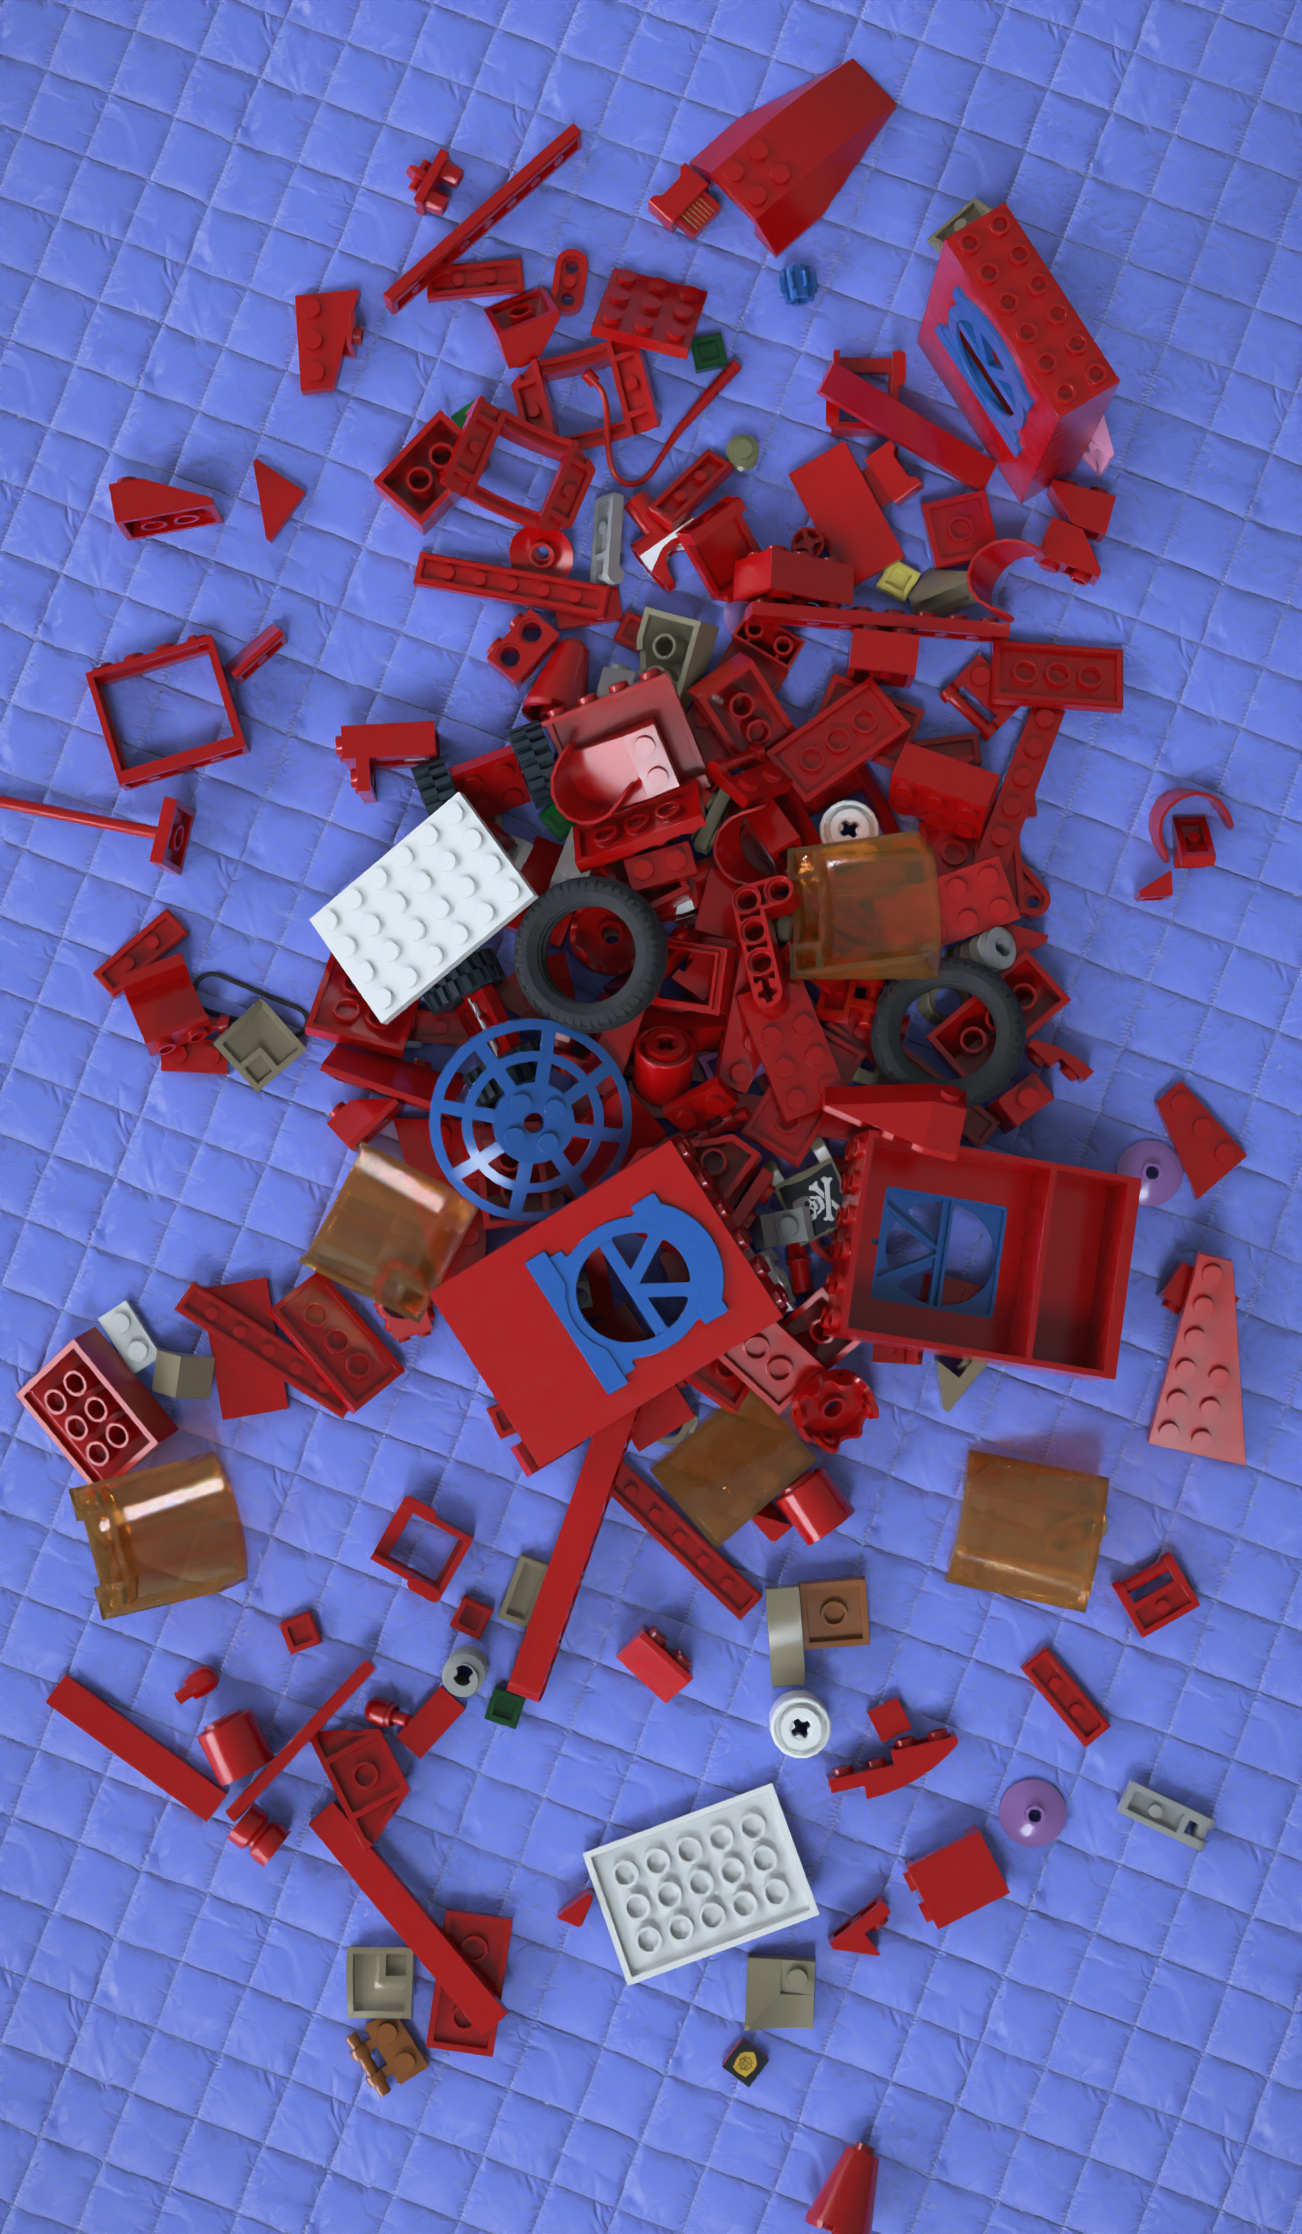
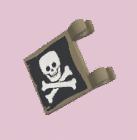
M817 1137L811 1146L819 1161V1164L785 1180L778 1162L772 1160L763 1165L765 1169L775 1174L773 1185L776 1189L774 1191L784 1211L809 1206L815 1239L799 1242L800 1246H804L839 1229V1227L835 1226V1216L838 1207H842L844 1194L840 1193L842 1176L826 1140L821 1137Z

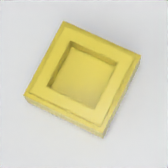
M900 561L884 571L876 588L904 604L921 573Z

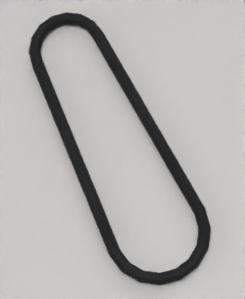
M219 972L203 973L193 984L195 990H197V986L203 979L211 976L219 977L302 1013L305 1024L299 1032L293 1034L299 1037L305 1033V1026L309 1015L305 1009ZM203 1006L205 1013L218 1017L220 1014L229 1015ZM231 1015L232 1021H236L239 1018Z

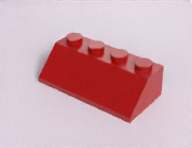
M1027 950L1014 960L1011 966L998 974L1011 987L1021 1005L1026 1024V1041L1066 1008L1071 1001L1068 995ZM973 995L926 1036V1039L946 1068L956 1079H960L979 1070L990 1058L996 1041L995 1024L987 1007Z

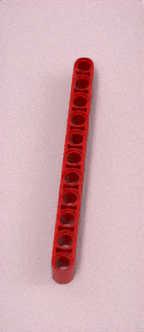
M642 1405L593 1434L508 1683L507 1691L538 1703L543 1697Z

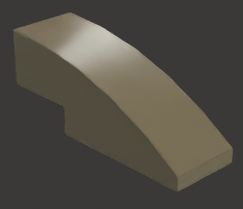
M798 1584L764 1587L772 1687L805 1685Z

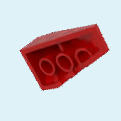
M934 1083L825 1087L823 1092V1111L860 1127L868 1124L877 1127L883 1132L882 1136L887 1139L893 1140L895 1136H898L913 1143L911 1149L922 1154L956 1161L967 1111L966 1091L960 1090L953 1085L943 1086Z

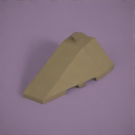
M645 607L637 635V650L640 651V670H637V681L641 680L639 674L658 667L660 672L668 669L686 713L692 701L687 690L702 679L711 659L719 627Z

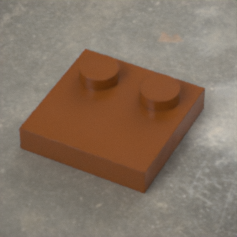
M865 1576L798 1581L804 1650L870 1645Z

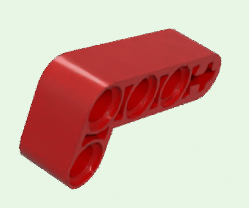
M783 875L743 885L732 896V906L752 995L762 1011L771 1017H779L785 1014L790 1006V995L772 919L795 912L801 904V895L798 889L788 877ZM789 890L786 898L776 900L777 895L781 891ZM757 900L753 908L744 910L748 901ZM764 930L763 936L760 939L751 941L752 935L755 932ZM771 961V965L766 971L758 972L759 966L763 962ZM767 986H770L776 993L772 996L773 1001L768 1002L771 1000V995Z

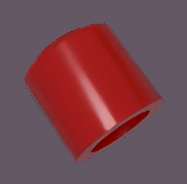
M657 1025L644 1030L637 1037L632 1085L634 1091L642 1099L653 1104L665 1105L690 1091L696 1046L693 1038L686 1031L676 1026Z
M822 1466L815 1470L811 1468L798 1476L780 1491L782 1495L776 1500L777 1505L808 1546L829 1534L855 1512L854 1507Z
M251 1708L243 1711L237 1709L205 1726V1731L197 1736L220 1786L232 1783L252 1773L276 1757Z

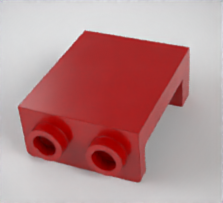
M725 496L676 532L679 541L712 600L727 603L734 602L735 561L748 557V553L762 552L741 514L747 509L741 497Z
M976 1825L964 1830L966 1835L913 1862L911 1859L905 1861L908 1871L904 1872L903 1876L911 1892L918 1889L923 1899V1902L919 1903L918 1906L926 1922L928 1923L933 1920L937 1929L1010 1893Z

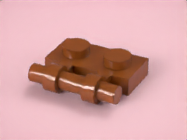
M373 2018L364 2026L370 2035L369 2038L362 2041L356 2031L345 2037L351 2049L349 2054L354 2062L358 2060L367 2075L365 2077L366 2082L370 2088H375L380 2098L391 2091L390 2086L385 2080L391 2074L395 2076L399 2085L429 2067L428 2059L403 2019ZM376 2047L386 2062L379 2068L369 2053Z

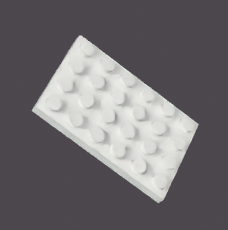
M458 792L310 918L309 921L379 1021L387 1025L534 902L538 895L466 796Z
M773 1783L582 1853L627 1986L820 1915Z

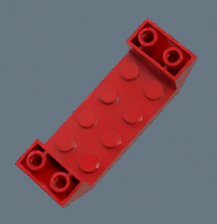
M744 615L732 635L730 645L714 670L741 652L754 661L776 697L806 641L779 625L745 622ZM693 703L687 713V718L706 765L715 759L724 760L732 757L705 720L696 704ZM712 782L711 787L706 789L713 793L717 792L720 787L715 782Z

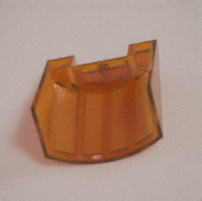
M918 831L787 849L788 878L793 882L801 895V904L793 912L794 944L790 945V977L792 979H939L942 954V919L937 866L934 850Z
M361 1141L359 1144L360 1152L335 1202L304 1257L301 1256L298 1263L419 1324L432 1301L429 1292L438 1287L442 1282L479 1208L452 1187Z
M968 1449L963 1476V1491L953 1546L950 1548L945 1582L1085 1613L1100 1551L1109 1478L1096 1473Z
M214 1450L68 1489L76 1521H84L100 1583L99 1586L94 1587L102 1620L219 1593L248 1580L246 1547L238 1507L227 1475Z

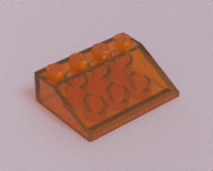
M750 1389L738 1413L731 1414L721 1407L701 1424L694 1433H691L651 1468L650 1471L717 1549L818 1459L783 1419Z

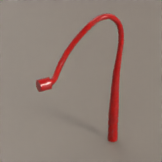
M732 360L726 366V369L708 386L675 427L649 471L636 481L625 480L616 471L612 456L610 408L604 387L598 381V375L591 368L587 369L581 378L590 387L594 386L598 390L602 400L607 465L613 478L622 486L635 488L651 479L682 433L719 395V392L739 373L742 367L735 360Z

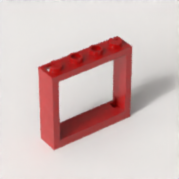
M194 634L187 638V642L178 645L165 643L156 647L155 652L145 655L142 652L127 655L123 662L113 665L111 662L100 663V667L93 668V671L85 673L119 786L125 791L251 753L220 651L212 634L207 636L203 634L197 637ZM209 654L234 736L129 768L104 687Z

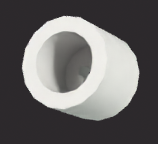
M854 800L841 801L832 805L824 813L817 833L831 864L840 867H853L864 862L872 853L879 836V824L874 812L865 804ZM845 822L849 826L855 824L857 826L854 832L856 837L852 838L850 835L843 837L841 835L844 829L842 824Z
M791 1690L783 1693L773 1702L769 1712V1728L775 1745L784 1754L793 1758H808L818 1754L827 1745L831 1735V1721L824 1703L815 1694L806 1690ZM796 1719H800L801 1722L808 1720L810 1723L806 1727L808 1732L806 1735L802 1736L800 1732L795 1734L792 1732L795 1728L794 1721Z

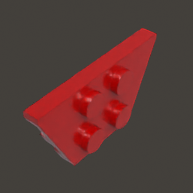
M382 1729L319 1731L310 1742L363 1850L367 1851L375 1844L412 1789Z

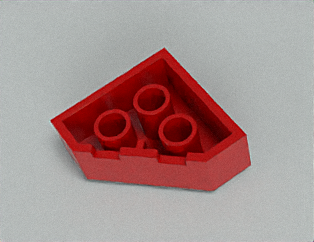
M734 1134L690 1141L697 1152L694 1159L699 1167H706L716 1182L712 1186L719 1198L725 1196L729 1203H731L763 1159L761 1153ZM657 1147L638 1149L627 1166Z

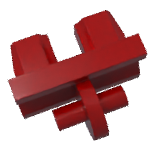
M441 148L432 165L429 161L423 159L419 167L409 165L406 170L407 176L412 179L408 189L417 193L413 199L418 205L416 212L423 216L426 215L427 211L443 216L449 206L450 197L439 191L442 183L457 189L464 177L463 169L450 160L449 152Z

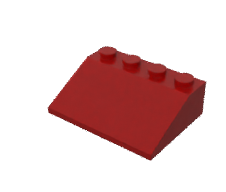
M342 1043L336 1044L320 1068L321 1072L332 1079L387 1098H395L401 1103L427 1112L430 1111V1101L435 1084L441 1074L431 1070L432 1063L414 1057L411 1063L399 1057ZM455 1072L447 1087L444 1099L463 1103L468 1089L466 1082L462 1080L464 1074ZM441 1113V1117L454 1121L457 1120L458 1116Z
M96 1326L70 1341L15 1394L98 1497L107 1492L179 1430Z

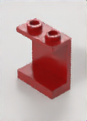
M181 953L118 976L151 1057L157 1054H169L180 1045L188 1042L196 1043L202 1041L208 1034L213 1033L210 1019L203 1009Z

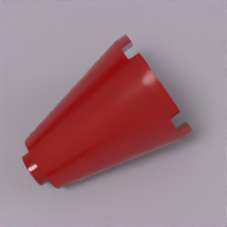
M568 638L557 644L523 701L522 715L528 721L539 720L541 724L544 718L548 717L546 713L548 710L563 704L569 709L579 705L577 699L588 694L590 652L581 640Z
M857 2141L854 2147L847 2145L807 2211L804 2219L805 2222L820 2229L824 2227L823 2229L832 2232V2234H872L880 2159L874 2156L875 2148Z

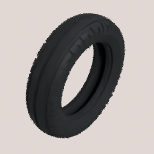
M599 876L572 878L545 891L525 913L519 925L514 944L516 976L522 992L529 1003L544 1018L583 1033H601L614 1030L628 1024L641 1015L657 996L663 984L668 964V944L665 930L651 904L632 887L617 880ZM586 907H602L617 914L630 929L636 948L635 965L627 983L610 998L594 1003L578 1002L565 995L553 982L546 961L547 945L554 928L568 914Z
M948 956L923 960L908 967L886 986L877 1001L876 1013L873 1015L872 1027L870 1028L871 1048L881 1074L890 1085L934 1083L943 1086L953 1085L960 1090L966 1091L967 1108H970L995 1096L1014 1076L1025 1049V1018L1015 993L996 972L970 959ZM956 988L969 992L982 1001L993 1018L996 1030L994 1050L987 1062L969 1076L954 1080H943L928 1076L910 1062L903 1050L900 1040V1025L906 1010L918 997L934 989Z

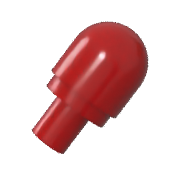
M211 1666L197 1668L183 1680L185 1686L175 1692L174 1696L181 1705L191 1697H194L196 1700L200 1697L203 1698L217 1687L219 1683L218 1672Z
M382 1697L370 1699L364 1708L366 1719L384 1728H391L395 1724L407 1727L410 1722V1714L400 1711L399 1705L394 1701Z

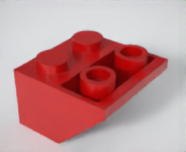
M643 1623L616 1653V1658L663 1702L667 1703L693 1679V1665L691 1664L693 1661L681 1649L677 1648L673 1651L666 1645L668 1638L655 1625H652L649 1629Z

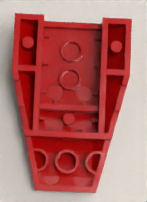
M851 59L737 119L689 162V166L709 183L710 188L717 184L755 224L754 235L777 258L824 216L830 207V203L836 194L840 192L855 166L859 164L865 151L890 118L897 104L854 59Z

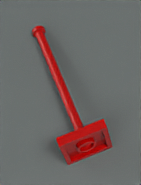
M0 795V808L154 839L149 862L170 874L180 876L182 874L196 812L178 799L164 796L158 826H152Z

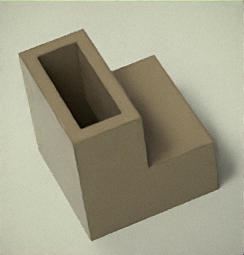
M157 1350L152 1391L173 1398L210 1399L215 1357L204 1354H186L175 1350Z

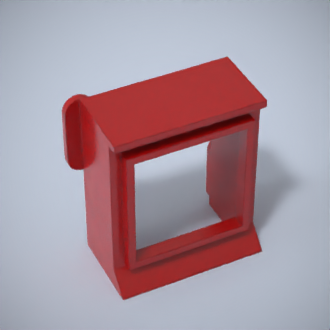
M833 350L832 363L836 362L853 374L888 375V395L898 401V389L904 385L906 380V354L904 351H893L891 358L840 357V350ZM826 400L825 422L830 427V436L888 438L864 422H839V407Z
M713 936L704 937L702 942L666 937L668 948L715 955L709 1004L659 996V990L650 1005H653L655 1009L683 1013L688 1010L716 1016L728 1014L736 951L738 949L737 942L732 939Z
M405 1496L370 1559L407 1579V1586L411 1591L431 1602H438L473 1542L474 1535L436 1515V1511L411 1496ZM412 1514L459 1538L436 1581L389 1555Z

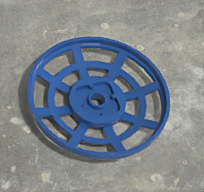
M524 1018L509 1020L490 1026L474 1035L457 1049L446 1063L435 1084L430 1101L429 1130L431 1144L437 1162L446 1178L463 1197L476 1207L495 1216L510 1220L540 1221L565 1206L563 1205L552 1210L523 1212L527 1193L546 1192L562 1187L565 1184L569 1185L577 1198L589 1191L579 1177V1174L593 1160L601 1140L618 1142L619 1147L609 1169L595 1186L616 1174L626 1155L631 1138V1099L625 1079L615 1061L601 1045L587 1034L572 1030L570 1027L563 1026L549 1019ZM542 1030L539 1051L517 1052L498 1060L487 1045V1042L511 1032ZM556 1033L566 1035L582 1043L595 1053L603 1063L587 1075L572 1061L553 1054ZM475 1051L487 1069L472 1084L465 1103L444 1099L447 1087L455 1072L465 1059ZM537 1062L535 1081H524L515 1084L505 1070L519 1063ZM551 1064L567 1070L579 1082L565 1093H562L554 1086L548 1084ZM610 1074L617 1085L622 1102V1129L604 1127L603 1106L596 1086ZM494 1077L504 1091L496 1102L494 1109L475 1106L481 1091ZM585 1094H588L591 1101L594 1125L575 1123L571 1105ZM441 1113L462 1117V1135L470 1158L454 1168L447 1158L442 1142ZM531 1113H538L542 1117V1125L536 1131H528L524 1127V1120ZM473 1119L492 1123V1131L496 1139L495 1142L480 1152L473 1136ZM572 1136L591 1139L584 1155L572 1167L562 1152L569 1144ZM505 1152L513 1159L519 1161L516 1180L499 1174L488 1163ZM552 1160L561 1173L559 1177L548 1181L529 1183L533 1164ZM479 1169L494 1183L513 1190L509 1209L498 1207L482 1199L470 1190L461 1179Z

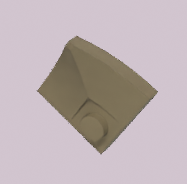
M262 997L212 1042L257 1093L307 1050Z
M347 1947L346 1998L348 2018L413 2019L416 1955L409 1947Z
M748 1953L744 2030L770 2028L813 2029L816 1957Z

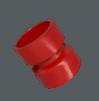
M254 1802L227 1836V1839L240 1849L247 1848L248 1846L252 1859L264 1867L291 1831L280 1822L274 1821L269 1823V1813Z

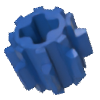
M791 265L781 270V277L778 278L779 283L777 284L780 299L785 298L786 305H806L810 301L815 300L814 293H817L818 288L816 272H811L809 265Z

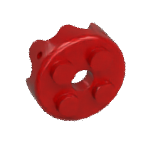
M586 907L578 909L569 927L570 946L576 959L591 972L602 976H619L632 971L635 965L636 948L632 933L626 923L617 914L606 908ZM606 927L616 929L619 934L618 942L613 944L605 942L601 936L602 929Z
M832 1369L817 1374L799 1389L792 1403L791 1416L795 1427L806 1443L813 1441L826 1452L834 1454L839 1451L842 1441L858 1439L862 1436L864 1421L867 1417L874 1420L878 1419L879 1408L871 1388L861 1375L848 1369ZM838 1401L834 1407L830 1409L825 1408L830 1402Z

